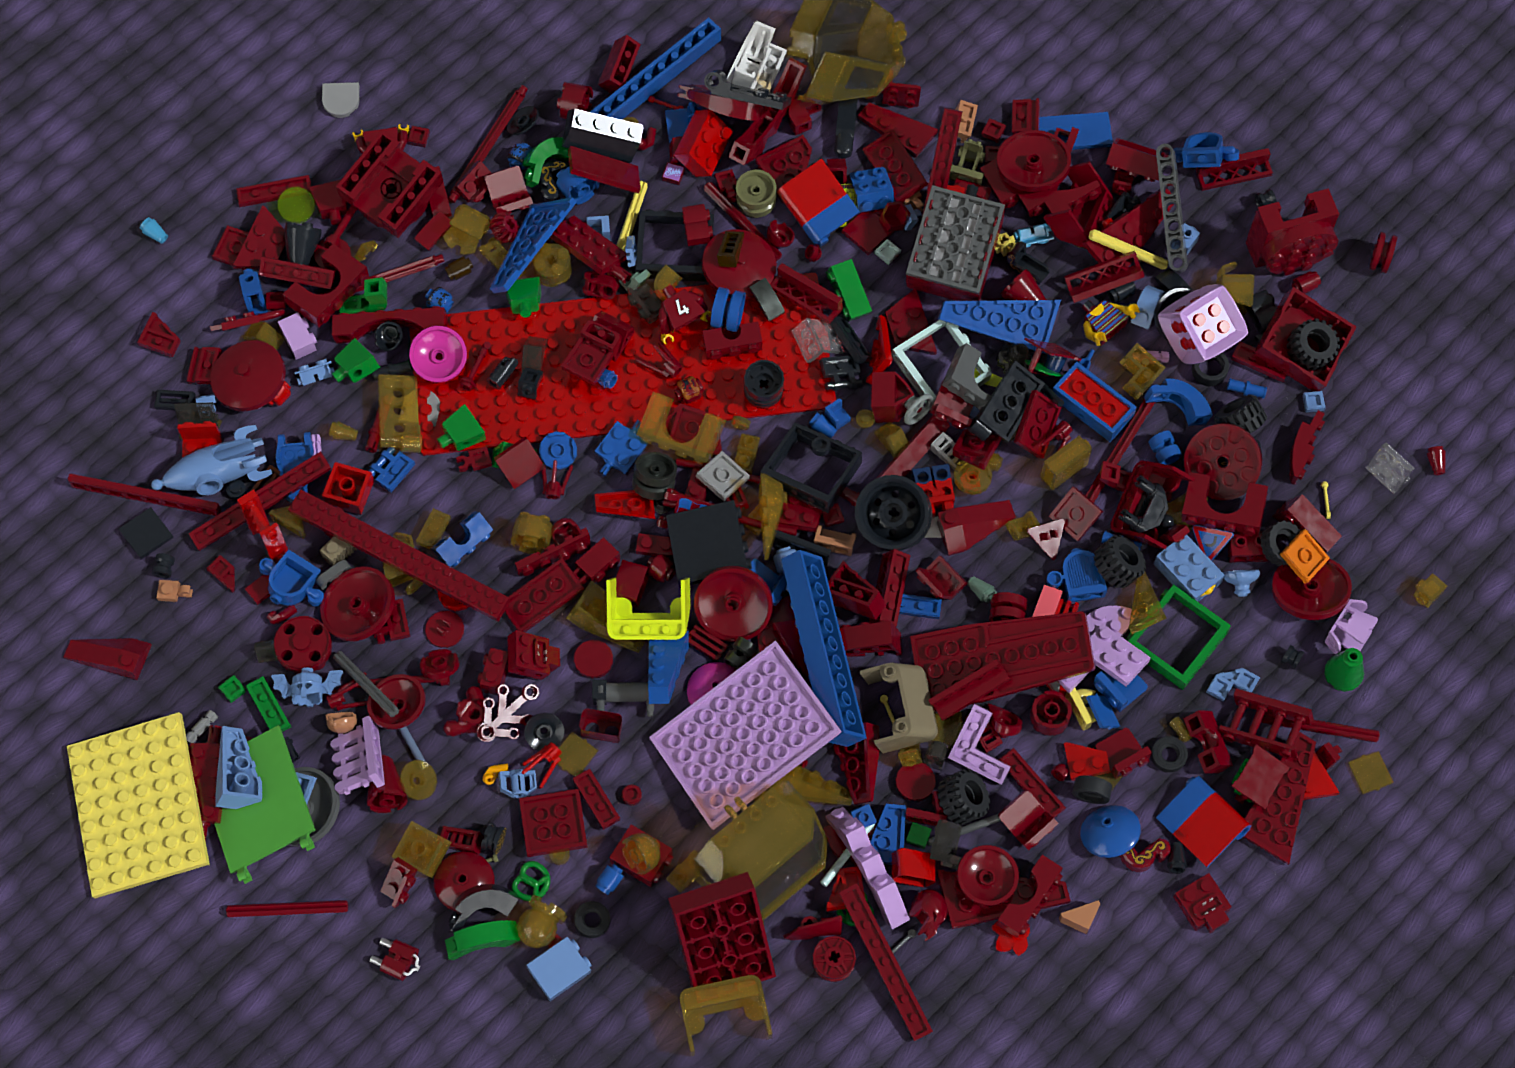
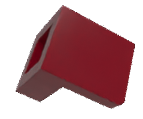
M827 159V166L835 178L842 179L843 184H847L846 159Z
M902 201L889 202L885 206L879 220L888 232L903 230L911 213Z

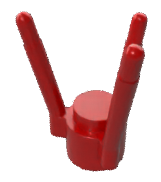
M550 742L522 763L523 766L529 765L521 773L525 774L542 759H545L548 763L553 761L539 785L540 789L543 788L555 766L561 761L559 758L562 754L561 750L554 743Z

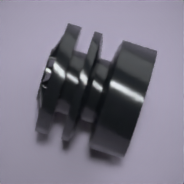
M758 360L752 363L747 368L744 376V394L748 402L759 408H769L777 404L782 398L784 390V374L780 366L769 360Z

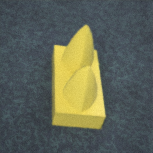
M1074 688L1070 694L1066 693L1065 698L1071 703L1072 711L1084 731L1090 728L1092 723L1096 721L1091 708L1085 706L1088 703L1086 697L1089 695L1094 696L1096 691L1091 689L1076 690Z

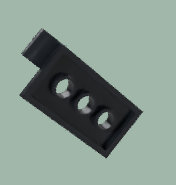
M713 70L704 79L705 86L712 90L711 94L780 110L791 104L792 97H788L784 92H776L774 94L770 93L769 89L758 88L757 90L726 82L727 77L722 70ZM713 75L718 77V85L713 83Z
M1015 360L1011 363L987 404L981 408L977 416L972 420L971 425L967 427V430L981 441L986 440L994 432L1008 443L1021 423L1031 391L1037 390L1040 392L1045 383ZM1017 383H1020V384L1022 385V387H1023V391H1022V392H1019V391L1017 390V388H1016V384H1017ZM1008 397L1014 401L1013 407L1008 405ZM999 412L1004 414V421H1001L998 418Z

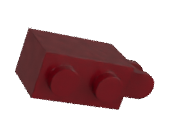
M603 537L575 562L576 570L573 573L582 586L587 581L593 585L596 581H601L610 568L614 569L619 564L620 553Z

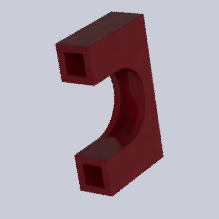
M332 244L321 255L324 267L336 270L335 274L340 277V283L336 289L330 293L319 295L311 293L297 282H294L283 293L286 305L318 327L326 323L336 310H339L343 303L349 297H352L355 291L364 284V280L369 277L367 267L335 244Z
M1191 472V476L1195 480L1194 482L1189 481L1182 511V522L1188 525H1204L1209 529L1220 528L1228 532H1242L1248 536L1259 535L1268 495V486L1249 483L1243 506L1236 512L1222 514L1214 511L1207 502L1210 475Z

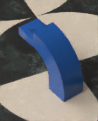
M1165 379L1161 385L1151 386L1144 395L1146 403L1166 401L1177 405L1183 411L1188 426L1206 425L1213 415L1204 396L1190 384L1177 379Z

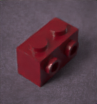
M1262 531L1259 532V535L1253 536L1245 535L1242 532L1233 533L1234 536L1227 543L1229 563L1268 561L1260 545Z
M490 648L489 654L486 653L484 656L483 665L485 667L484 671L479 673L478 683H480L482 692L497 695L496 687L505 683L508 673V652Z

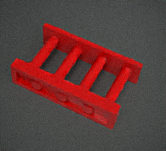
M253 489L237 499L249 530L253 535L260 533L270 559L276 564L288 551V548L277 522L270 526L260 499Z

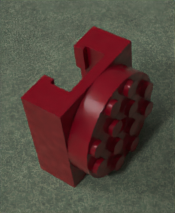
M381 130L336 188L339 196L358 209L369 222L384 228L399 238L406 228L417 221L425 212L430 198L442 185L443 177L441 171L424 159L419 163L399 148L400 142ZM390 189H396L395 193H388Z
M1329 188L1307 194L1304 202V213L1302 217L1283 222L1280 215L1281 205L1279 202L1257 208L1246 240V245L1255 268L1266 266L1267 270L1271 273L1288 276L1299 270L1307 271L1314 264L1333 255V251L1338 245L1334 226L1339 212Z

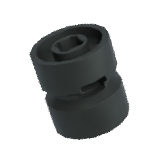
M739 636L733 644L734 649L729 650L724 657V661L738 670L755 657L760 650L753 643Z

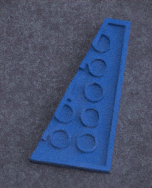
M573 197L531 205L490 287L493 293L506 292L511 288L577 203Z

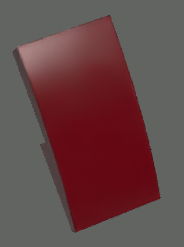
M439 211L414 239L430 251L440 237H444L454 222Z
M1178 524L1157 540L1169 546L1173 542L1176 543L1183 540L1190 530L1187 525Z

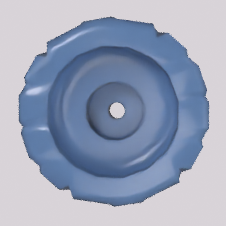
M1258 569L1225 571L1223 574L1227 582L1235 585L1234 593L1238 597H1245L1250 593V584L1258 579L1260 571Z

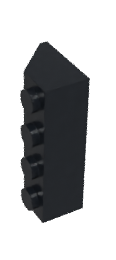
M571 109L567 113L561 147L569 148L573 146L631 163L641 143L644 125L579 109Z

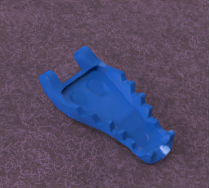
M310 432L304 433V442L286 444L285 435H278L276 463L280 476L314 456ZM307 485L300 489L307 492ZM300 489L285 499L292 503Z

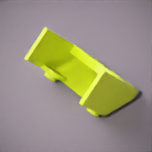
M616 578L606 580L607 632L611 638L616 640H677L686 634L690 613V578L681 580V597L671 602L670 613H632L631 602L627 598L617 597Z

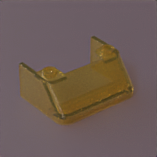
M747 975L687 988L680 994V1005L691 1056H695L692 1035L698 1034L704 1029V1015L744 1007L746 1017L752 1021L764 1020L767 1039H772V1029L762 984L755 975Z

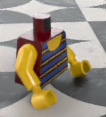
M1088 300L1082 306V309L1087 313L1083 322L1085 337L1095 342L1096 346L1101 347L1126 326L1129 315L1134 319L1136 317L1135 312L1140 313L1137 304L1122 306L1102 301L1095 306Z

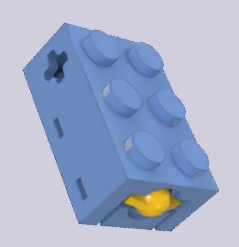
M1187 534L1183 540L1176 543L1173 542L1166 550L1164 549L1159 553L1154 561L1155 567L1172 585L1174 584L1196 601H1200L1208 594H1211L1215 587L1217 588L1222 583L1225 576Z

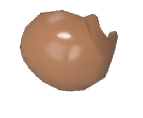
M353 712L326 714L328 728L338 734H345L353 730L357 724L356 714Z

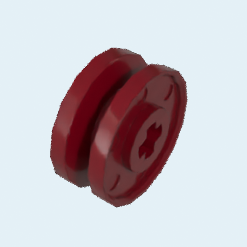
M1380 232L1373 250L1369 269L1375 270L1378 263L1382 264L1381 273L1386 274L1394 254L1397 236L1392 235L1389 242H1385L1386 233Z
M838 936L826 937L814 949L813 967L816 973L824 980L830 982L842 981L854 969L856 961L855 950L845 938ZM831 955H835V958L839 957L837 963H833V960L830 961Z

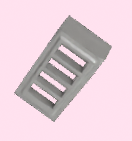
M942 432L932 442L930 450L959 474L969 463L962 460L956 465L955 463L959 458L954 457L951 460L950 457L953 455V447L956 443ZM950 448L951 450L946 454L945 451Z

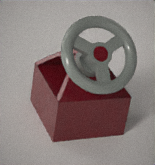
M872 372L871 408L876 423L899 422L905 414L904 422L907 425H912L920 421L928 413L933 404L932 395L924 394L917 398L906 381L896 372ZM925 400H928L927 404L924 407L923 404Z

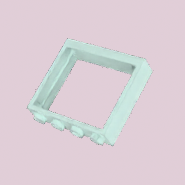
M940 320L894 348L891 353L893 360L920 396L924 394L932 395L933 403L936 395L904 351L944 326L960 347L965 343L969 344L966 334L961 333L958 329L959 326ZM979 358L976 369L980 376L976 377L975 381L980 387L990 380L992 374L988 364H984Z

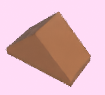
M1098 900L1060 914L1059 920L1061 923L1087 934L1100 906V902Z

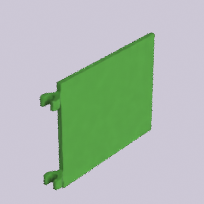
M279 725L247 742L250 748L249 754L256 765V773L262 781V801L238 809L222 808L221 823L215 824L231 874L237 872L238 880H243L244 884L252 881L247 866L300 839V845L303 849L306 847V850L309 851L315 848L309 834L316 830Z

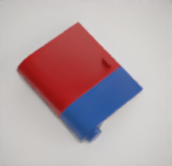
M822 158L777 190L778 195L813 244H817L820 247L829 241L828 237L831 232L860 213Z
M1200 776L1196 778L1191 777L1186 782V787L1156 817L1207 868L1235 839L1239 840L1244 837L1251 828V825Z

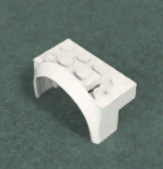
M758 21L753 24L731 67L726 82L757 90L758 88H766L770 92L787 52L786 49L771 43L775 28Z

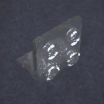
M806 318L792 330L801 353L808 363L814 361L823 352L835 354L845 352L842 342L832 326L823 320Z

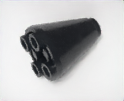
M286 222L284 235L287 261L309 265L321 238L322 230L313 228V224L308 222H302V225Z

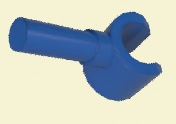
M1093 349L1090 350L1086 358H1082L1079 362L1087 370L1090 368V360L1095 352Z

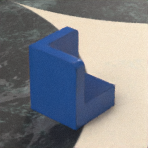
M840 398L825 407L824 416L835 429L838 430L851 421V417L842 407V400Z

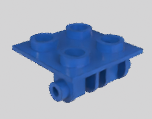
M690 102L687 108L665 110L669 143L673 137L683 136L695 111L702 110L695 102Z

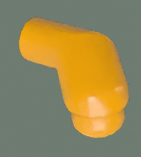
M508 763L489 766L483 775V782L487 785L493 784L500 771H509Z

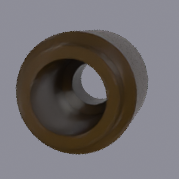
M462 256L450 262L444 269L451 281L454 279L457 281L472 273L471 269L474 267L469 258L465 259Z

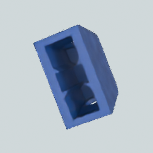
M245 269L243 274L239 276L248 312L254 311V314L268 312L258 273L253 271V269ZM257 294L256 299H251V295Z

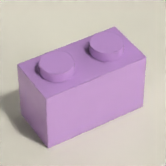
M296 313L278 321L280 330L296 360L317 351L315 347L317 340L313 332H308L307 328H309L305 317L301 318L299 313Z

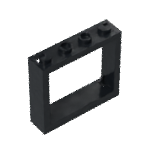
M651 209L640 210L636 272L641 273L647 270L651 274L648 279L707 282L702 266L642 263L645 223L684 225L682 212L670 210L654 211ZM710 214V220L707 222L708 226H712L714 234V214Z
M795 422L761 470V483L829 513L862 464V452L856 450L855 447L843 444L839 440L829 438L821 432L809 429L806 425L803 426ZM816 437H826L831 443L829 454L850 463L829 495L776 472L797 440L811 445Z

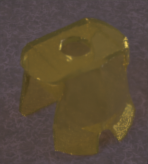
M466 204L459 205L455 209L454 217L449 222L452 226L443 236L445 242L451 249L459 245L461 247V254L475 253L479 240L490 230V218Z

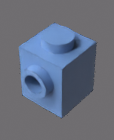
M1184 223L1186 253L1188 255L1198 242L1200 232L1195 227ZM1180 241L1172 243V249L1174 250L1181 246Z

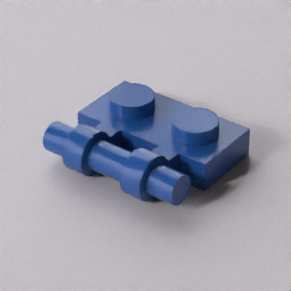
M389 446L387 450L382 451L381 457L370 465L369 472H372L373 477L375 474L379 475L375 479L376 483L392 493L415 466V461L400 451L396 456H393L392 454L396 450L394 447ZM386 461L390 462L385 469L381 468Z

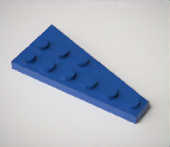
M1061 300L944 301L938 320L1035 351L1037 347L1025 341L1024 338L1049 342Z

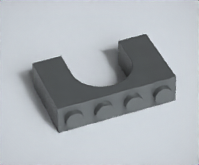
M965 343L956 350L942 385L980 411L992 395L983 392L975 381L974 371L981 352ZM1017 383V384H1016L1017 390H1018L1019 392H1022V391H1023L1022 385H1021L1020 383ZM1008 397L1007 403L1013 407L1014 401ZM999 412L998 418L1001 421H1004V414Z

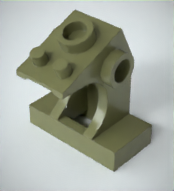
M972 139L964 141V147L960 146L958 157H961L958 166H951L949 180L956 181L959 178L982 185L984 173L977 172L979 163H983L986 153L983 152L981 142H975ZM964 161L974 163L972 170L963 168Z

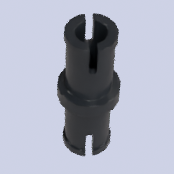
M407 360L396 364L389 363L388 366L377 369L373 372L375 381L391 376L394 378L398 374L411 372L410 361Z

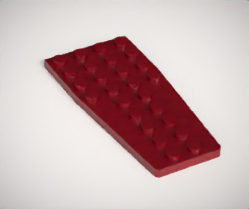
M1082 611L968 624L910 636L914 664L922 667L925 671L931 698L995 659L1002 663L1011 680L972 704L993 700L1095 670L1087 616Z

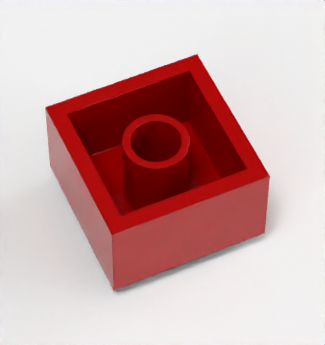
M335 462L322 494L323 501L336 508L338 506L342 510L362 515L374 483L372 472Z

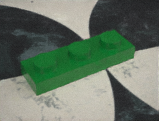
M263 676L246 685L269 729L279 725L282 732L291 728Z

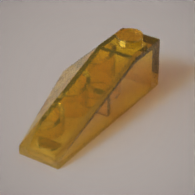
M762 473L760 475L758 499L764 560H768L783 512V505L787 503V492H783L782 483Z
M593 581L588 584L566 617V619L579 628L637 653L640 652L646 640H616L609 636L607 632V591Z
M799 765L769 787V792H772L777 797H784L786 799L851 805L852 797L848 789L833 780H824L820 776L821 773L816 770L811 772Z

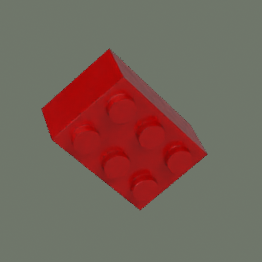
M712 110L695 111L674 156L695 177L712 176L733 131Z

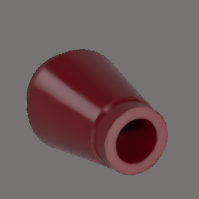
M1443 446L1428 448L1427 457L1434 475L1445 474L1446 451L1443 449Z

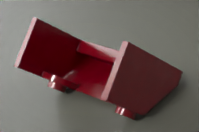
M1090 161L1070 166L1067 176L1073 183L1071 189L1085 186L1097 180L1102 191L1099 197L1085 202L1082 207L1076 210L1073 209L1072 212L1069 209L1044 216L1045 221L1059 240L1085 248L1082 242L1089 239L1088 236L1091 230L1101 231L1104 229L1102 221L1105 220L1104 218L1114 206L1112 194Z
M1141 460L1133 468L1111 521V529L1120 535H1125L1145 545L1166 550L1167 546L1157 541L1158 530L1155 527L1141 533L1133 532L1129 525L1118 519V515L1123 517L1119 513L1123 509H1127L1130 513L1137 516L1146 497V492L1134 485L1135 482L1139 483L1136 479L1140 475L1152 483L1160 484L1165 492H1173L1178 489L1181 479L1194 482L1195 478L1175 466Z

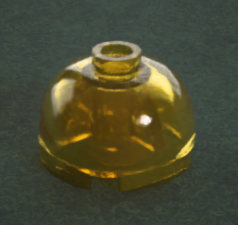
M636 833L622 841V844L625 843V847L622 848L625 860L632 869L636 867L639 870L637 874L645 875L658 865L661 853L660 844L656 839L646 833Z

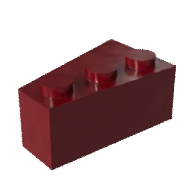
M1303 494L1287 500L1272 516L1279 522L1289 521L1300 530L1306 529L1325 553L1342 537Z
M842 561L828 581L835 606L877 620L886 606L880 592L866 579L859 576L855 570H852L844 561Z
M879 620L878 623L871 624L862 622L857 626H840L847 657H865V653H877L878 656H884V652H896V656H902L901 633L889 620Z

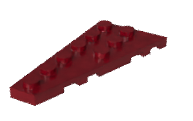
M1166 188L1165 193L1171 194V192ZM1160 189L1147 197L1141 204L1134 206L1131 211L1124 213L1106 225V228L1100 232L1142 249L1164 219ZM1171 204L1170 206H1168V209H1167L1168 212H1169V210L1172 208V206H1173L1174 204ZM1090 239L1082 242L1098 263L1123 255L1119 251ZM1133 257L1125 260L1123 266L1129 267ZM1110 265L1105 272L1109 274L1114 273L1117 266Z
M1301 732L1298 733L1293 745L1297 749L1298 758L1281 759V762L1287 765L1289 770L1282 776L1268 801L1267 808L1264 810L1254 803L1245 817L1251 828L1243 838L1287 865L1290 864L1316 741Z

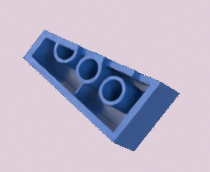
M686 631V634L677 640H649V704H669L675 688V682L679 677L681 666L689 649V631Z

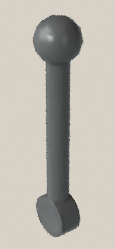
M911 929L908 931V935L892 949L893 954L910 938L916 936L915 930Z

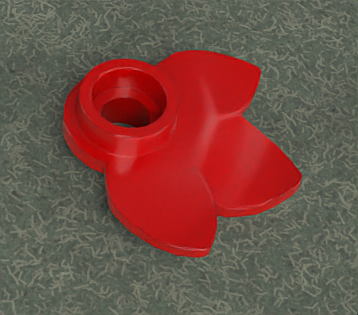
M996 922L992 926V930L1000 935L996 942V950L1007 952L1013 949L1017 956L1023 954L1028 947L1027 937L1030 933V927L1024 935L1020 934L1018 938H1015L997 926Z

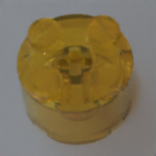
M545 243L533 258L534 272L536 277L540 278L541 284L548 287H556L558 284L565 283L570 278L572 271L570 255L563 246Z
M521 512L515 519L511 544L514 547L515 544L519 546V550L524 553L534 554L540 552L541 554V551L550 545L553 526L550 518L545 515L537 516L531 515L528 512Z

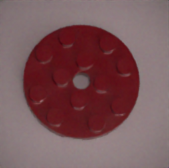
M1218 423L1203 428L1191 439L1184 455L1185 472L1191 475V472L1210 475L1208 497L1215 500H1231L1247 493L1249 483L1257 482L1262 469V454L1256 440L1245 429L1229 423ZM1219 457L1227 458L1228 465L1226 467L1218 464Z

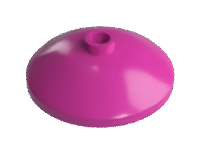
M433 326L424 329L414 338L409 356L413 369L420 377L430 382L440 383L455 378L462 371L467 359V350L463 339L454 330L444 326ZM441 354L443 357L441 360H437L436 355Z
M721 662L708 663L699 667L691 675L687 685V697L690 705L712 690L714 684L721 683L733 674L736 669Z

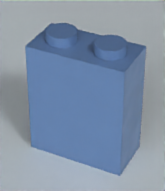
M568 937L564 938L527 964L528 971L549 1001H552L591 973L590 967L592 965L586 956L581 957L578 952L580 948L574 939L570 941Z

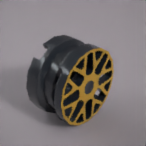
M490 822L485 830L481 849L485 851L489 849L494 854H498L504 842L506 827H497L495 823Z

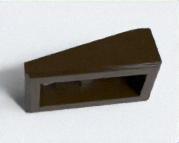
M725 232L717 254L720 267H737L744 232Z

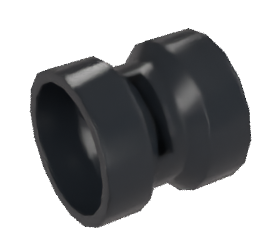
M164 553L156 554V565L152 569V574L159 578H171V566L174 565L175 558Z

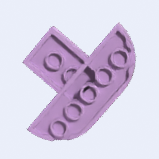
M1123 606L1101 607L1087 615L1095 666H1098L1127 687L1149 663L1151 658L1122 637L1140 618L1141 614ZM1088 673L1058 682L1070 694Z

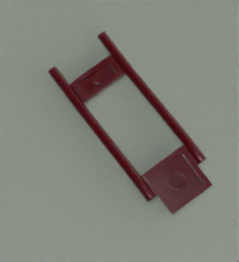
M677 458V466L693 468L685 495L705 501L708 487L696 477V474L708 463ZM749 474L750 477L747 481L765 485L761 483V476ZM786 494L779 525L746 516L739 518V522L772 532L779 530L796 536L797 529L817 532L822 510ZM664 499L663 506L676 507L677 501Z

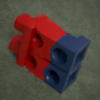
M949 464L932 466L931 472L930 467L912 469V481L925 491L930 500L932 518L936 516V508H942V512L954 508L955 496Z

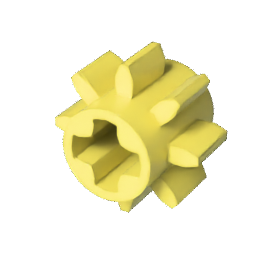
M1007 233L999 235L995 248L996 254L1001 253L1003 257L1007 256V253L1016 244L1013 235L1010 237Z

